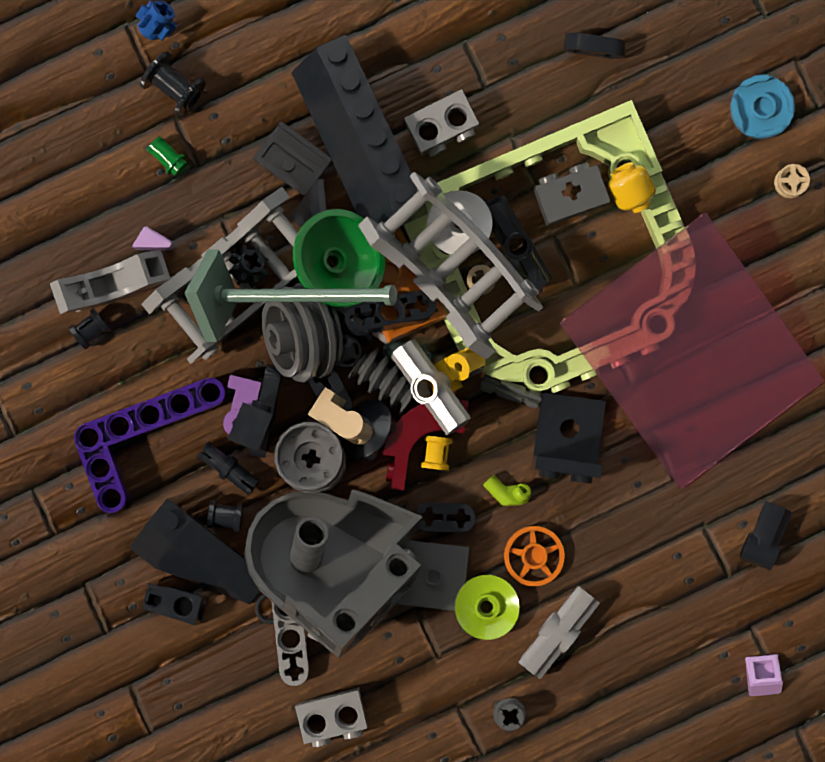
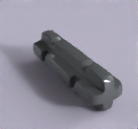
M486 374L483 376L480 384L481 391L490 394L492 392L497 393L496 396L519 404L524 402L525 406L534 409L539 407L542 400L541 392L531 389L528 391L525 390L526 387L509 381H499L497 378Z

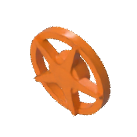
M527 526L519 529L509 538L504 550V561L508 572L515 580L527 586H542L554 580L562 570L565 559L564 548L560 539L551 530L541 526ZM530 531V544L526 545L523 549L511 548L517 537ZM535 531L546 533L553 538L556 545L544 548L536 542ZM559 549V562L555 571L551 573L545 564L547 554ZM509 552L517 554L522 558L524 566L519 576L510 565ZM541 568L549 576L539 581L523 579L530 569Z

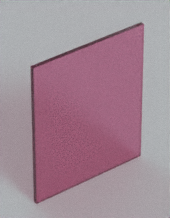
M707 213L700 214L697 219L559 322L680 489L685 488L694 479L824 382Z

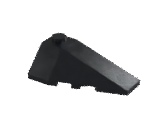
M167 498L130 546L135 553L158 570L250 604L260 592L249 574L246 559L172 498Z

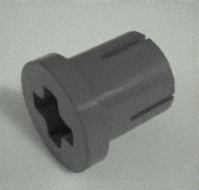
M505 698L497 703L493 716L496 724L501 729L513 731L523 725L526 712L520 701L514 698ZM514 708L517 709L515 713L518 718L517 721L509 720L507 723L503 722L505 717L502 710L512 711Z

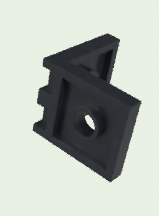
M542 392L531 469L539 470V477L559 479L560 473L571 474L570 481L592 484L593 478H601L602 465L598 464L606 401ZM570 419L577 423L579 431L574 438H566L561 434L560 426L563 421Z

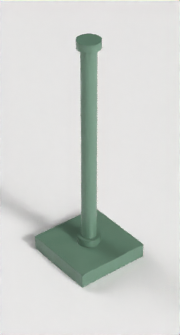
M207 250L185 291L205 342L218 341L238 302H384L385 305H395L397 301V290L394 285H386L382 289H235L220 250Z

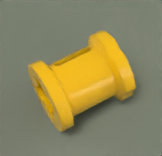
M424 435V440L427 444L425 460L421 463V467L449 471L447 458L449 445L453 443V439Z

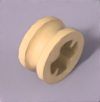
M486 265L473 267L467 275L468 288L470 289L474 285L472 277L476 278V272L482 271L483 275H485L491 268ZM492 285L483 295L489 293L494 288V285Z

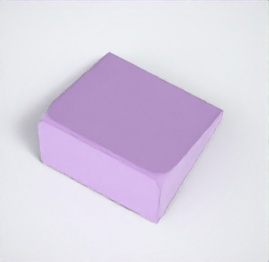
M146 226L143 227L132 247L135 250H173L175 246L172 241Z
M778 654L745 657L749 696L781 693L783 681Z

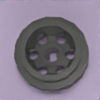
M297 283V284H295L293 287H280V288H278V289H305V288L303 287V285H302L301 283ZM266 302L264 304L262 312L264 342L269 357L276 369L283 376L292 377L295 381L303 383L310 381L313 377L324 378L331 373L333 367L340 361L343 352L341 324L335 307L322 302Z

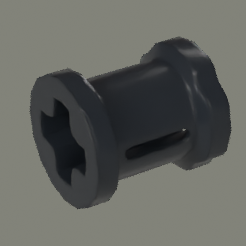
M92 308L90 315L76 326L72 324L68 327L85 350L90 347L89 343L103 332L108 333L111 331L109 325L95 308Z
M211 500L207 528L213 529L214 526L232 528L234 532L239 533L243 516V504L228 506L217 504L215 500Z

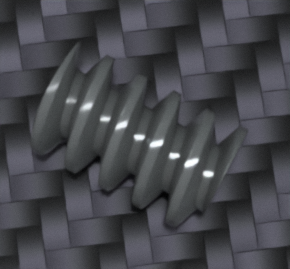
M378 348L369 353L365 352L348 375V378L360 374L357 384L362 386L369 381L368 392L372 394L380 389L378 400L383 401L391 397L389 408L393 409L400 404L399 415H401L413 399L411 384L408 383L404 374L398 375L399 367L396 364L390 368L387 367L389 356L377 360Z

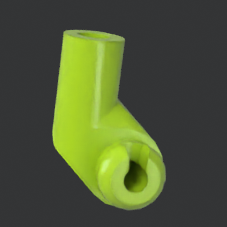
M492 475L483 484L489 493L503 506L523 505L528 502L532 493L531 488L527 484L521 483L519 485L505 486L495 475Z

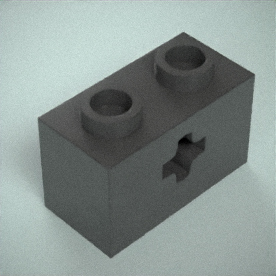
M583 163L570 168L571 174L558 178L556 173L539 179L540 185L535 186L534 192L546 226L599 209L610 203L597 165L589 167L588 163ZM567 185H570L572 190H579L573 201L569 196L563 197Z

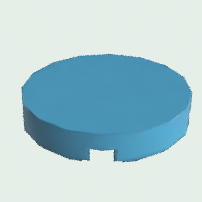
M756 75L743 81L733 93L730 102L731 118L736 127L746 136L755 139H770L782 133L791 123L795 112L794 97L789 87L775 79V77Z

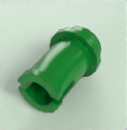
M160 136L147 148V152L152 154L167 168L166 173L168 175L173 174L177 177L188 166V162L185 160L186 156L184 154L179 155Z

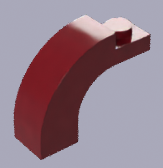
M459 400L467 411L469 401ZM425 404L414 407L402 416L397 422L395 431L386 440L383 455L395 457V463L388 462L386 481L392 482L391 489L404 490L408 458L415 442L427 433L443 431ZM465 425L454 433L464 434Z

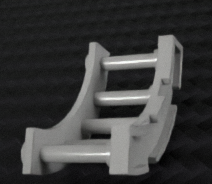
M413 172L410 178L419 190L385 223L381 221L378 224L367 216L358 226L371 247L388 258L398 268L404 264L416 275L413 282L432 302L439 299L449 310L450 313L446 318L458 332L466 346L483 358L488 359L496 351L489 341L491 338L490 333L524 302L539 312L543 308L536 297L539 291L528 279L523 280L487 236L441 193V187L431 177L425 180L416 172ZM427 201L443 212L411 243L406 242L403 245L394 237V232ZM453 221L468 235L469 239L437 269L432 268L430 270L419 259V252ZM479 247L495 266L465 294L455 297L444 285L446 283L445 278ZM504 276L515 293L482 324L476 323L468 313L471 310L470 306Z
M281 187L262 200L237 224L239 227L227 237H222L208 250H220L229 271L234 265L228 260L232 255L231 250L244 240L246 244L250 243L254 249L260 248V253L263 257L269 259L267 262L268 266L281 280L272 289L289 286L298 278L295 269L291 272L259 235L261 231L258 227L265 220L269 223L273 222L290 244L294 246L298 232L282 214L284 210L281 207L290 196ZM207 250L201 254V259L188 269L185 267L155 289L141 304L149 314L159 307L163 311L167 309L197 345L198 349L187 358L190 364L200 357L206 361L220 349L217 344L259 311L266 303L252 302L253 305L236 319L231 315L218 341L205 342L199 327L177 302L179 298L176 294L185 287H188ZM230 275L237 284V280L233 277V275ZM241 283L239 285L241 289H257L256 286L251 288L248 283Z

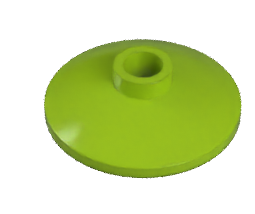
M480 575L470 579L461 587L455 600V614L460 626L468 634L478 639L492 640L505 635L513 628L519 616V599L515 590L507 581L494 575ZM486 600L492 603V610L488 613H484L480 609L481 603Z

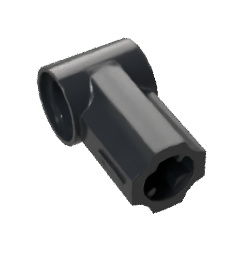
M765 501L753 532H749L744 541L739 558L770 571L779 555L781 548L779 543L792 511Z

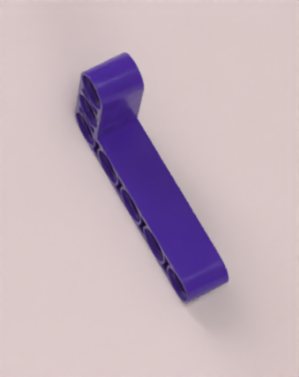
M206 378L87 422L77 428L74 435L75 445L100 509L108 513L120 512L126 508L129 502V493L112 446L219 407L227 398V388L224 383L214 378ZM209 384H216L220 389V396L214 402H208L203 395L205 387ZM179 395L187 396L190 401L189 409L184 413L176 412L173 406L175 398ZM154 406L159 411V419L156 423L149 425L145 422L143 413L146 408ZM123 417L128 421L129 429L126 434L118 436L113 430V424L118 418ZM88 429H94L98 433V442L93 447H88L83 441V435ZM100 459H105L110 466L109 473L105 477H99L94 472V465ZM111 489L117 490L121 496V501L115 508L108 506L105 501L106 493Z

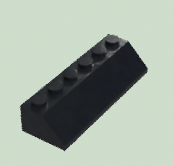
M344 35L317 47L291 73L357 215L364 219L368 216L378 224L381 221L385 223L419 190L410 178V169L349 40ZM424 203L402 225L428 214L426 204Z

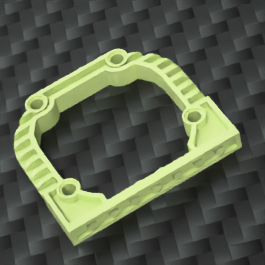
M632 100L437 183L442 189L441 193L444 195L452 191H460L495 176L496 180H500L513 174L512 168L523 163L526 168L543 161L542 155L576 142L580 153L600 160L609 166V180L612 178L610 173L617 168V165L633 162L634 165H641L646 168L656 189L655 195L649 200L651 205L641 211V214L658 251L662 269L660 287L656 297L647 300L636 308L631 316L630 325L559 356L542 349L527 351L516 356L494 343L492 338H490L489 341L496 351L488 359H485L486 365L482 373L499 380L523 382L529 390L540 392L551 388L552 392L556 393L570 387L571 385L568 380L580 375L582 381L600 374L598 369L600 366L610 363L611 367L614 368L630 361L628 355L640 350L641 355H645L659 349L657 342L665 339L672 333L674 329L673 317L685 303L693 284L695 274L694 251L688 233L662 176L661 166ZM427 201L425 204L429 214L433 204ZM428 214L403 225L410 242L427 228ZM433 241L419 252V259L430 270L432 268L437 269L451 256L450 254L442 253ZM458 267L445 278L446 283L444 285L455 297L458 295L462 296L468 291ZM441 302L442 306L444 307V309H445V311H446V313H447V315H448V314L450 313L449 310H448V309L444 306V304ZM474 304L470 306L471 310L468 313L476 323H481ZM658 316L662 318L665 324L662 333H653L649 329L648 322L651 317ZM445 317L444 321L458 350L461 351L467 348L458 332ZM537 366L545 369L547 373V380L539 385L533 383L529 377L530 370Z

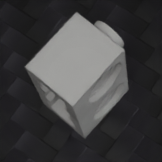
M462 89L404 118V123L421 157L428 154L431 158L447 150L445 145L456 139L458 143H462L476 135L474 130L479 127V122ZM459 111L465 115L466 122L462 126L456 127L449 123L448 116L452 112ZM430 125L437 130L438 135L434 140L426 141L420 137V129Z
M359 687L298 702L295 705L304 744L312 742L313 747L332 743L331 737L343 735L344 740L362 736V730L368 728ZM349 706L356 710L358 717L354 722L345 723L340 719L339 711L343 707ZM314 714L321 715L326 721L325 728L320 731L312 730L308 725V718Z

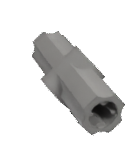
M415 339L410 340L393 352L391 357L411 384V393L414 399L425 404L446 435L454 433L468 423L471 417L452 392L448 376L443 372L437 371ZM428 380L434 385L433 394L428 390Z
M577 586L557 612L554 611L537 633L538 637L518 662L533 675L541 679L561 653H565L581 632L579 629L590 618L595 609L598 608L597 606L600 602Z

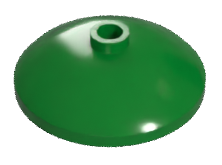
M331 209L314 215L303 224L295 238L293 263L298 279L305 289H378L384 276L386 260L384 255L370 246L358 225L364 218L351 211ZM327 258L333 261V268L327 264ZM361 302L322 303L333 307H349Z

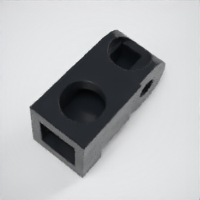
M149 582L142 608L185 623L201 625L209 596Z

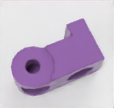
M230 375L227 388L235 389L231 411L226 414L223 420L224 429L228 434L231 432L242 403L251 405L253 400L259 402L263 382Z

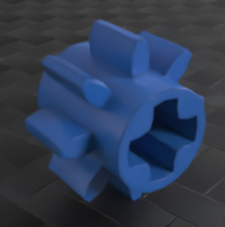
M150 0L147 5H142L137 12L136 17L140 19L137 26L141 34L146 38L163 41L166 36H171L177 27V24L172 21L176 15L173 8L166 2L159 0L153 2Z

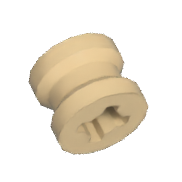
M798 164L785 166L777 173L774 180L775 190L778 194L789 199L796 198L805 192L810 183L809 173Z

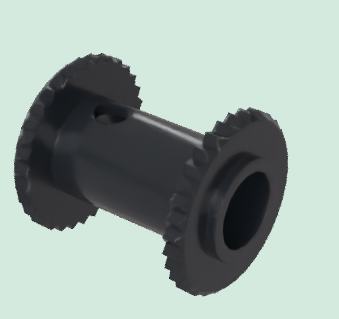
M163 52L148 66L142 76L140 86L143 89H147L152 85L156 86L177 102L174 113L177 116H181L198 101L206 83L203 78H199L194 83L187 80L185 76L169 65L172 57L171 53Z

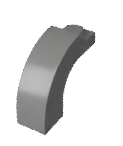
M161 249L136 254L122 262L94 272L58 279L50 283L59 312L64 314L73 311L77 313L133 296L165 283L171 278Z

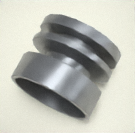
M302 422L290 427L280 436L275 447L274 462L279 475L287 484L300 492L324 493L332 490L342 480L347 468V456L341 441L329 428L318 423ZM313 452H316L320 463H315L310 468L305 458L312 457Z

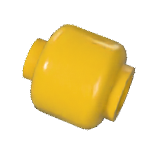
M629 162L610 173L612 178L608 181V189L619 209H632L633 213H638L651 205L649 200L655 195L656 189L644 166L634 165L633 162Z

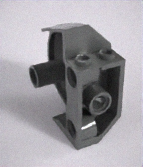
M356 490L351 491L349 500L320 492H291L272 500L257 513L248 530L244 554L248 571L264 595L335 656L340 658L357 646L413 587L421 565L418 563L416 555L407 548L403 549V547L418 529L422 516Z

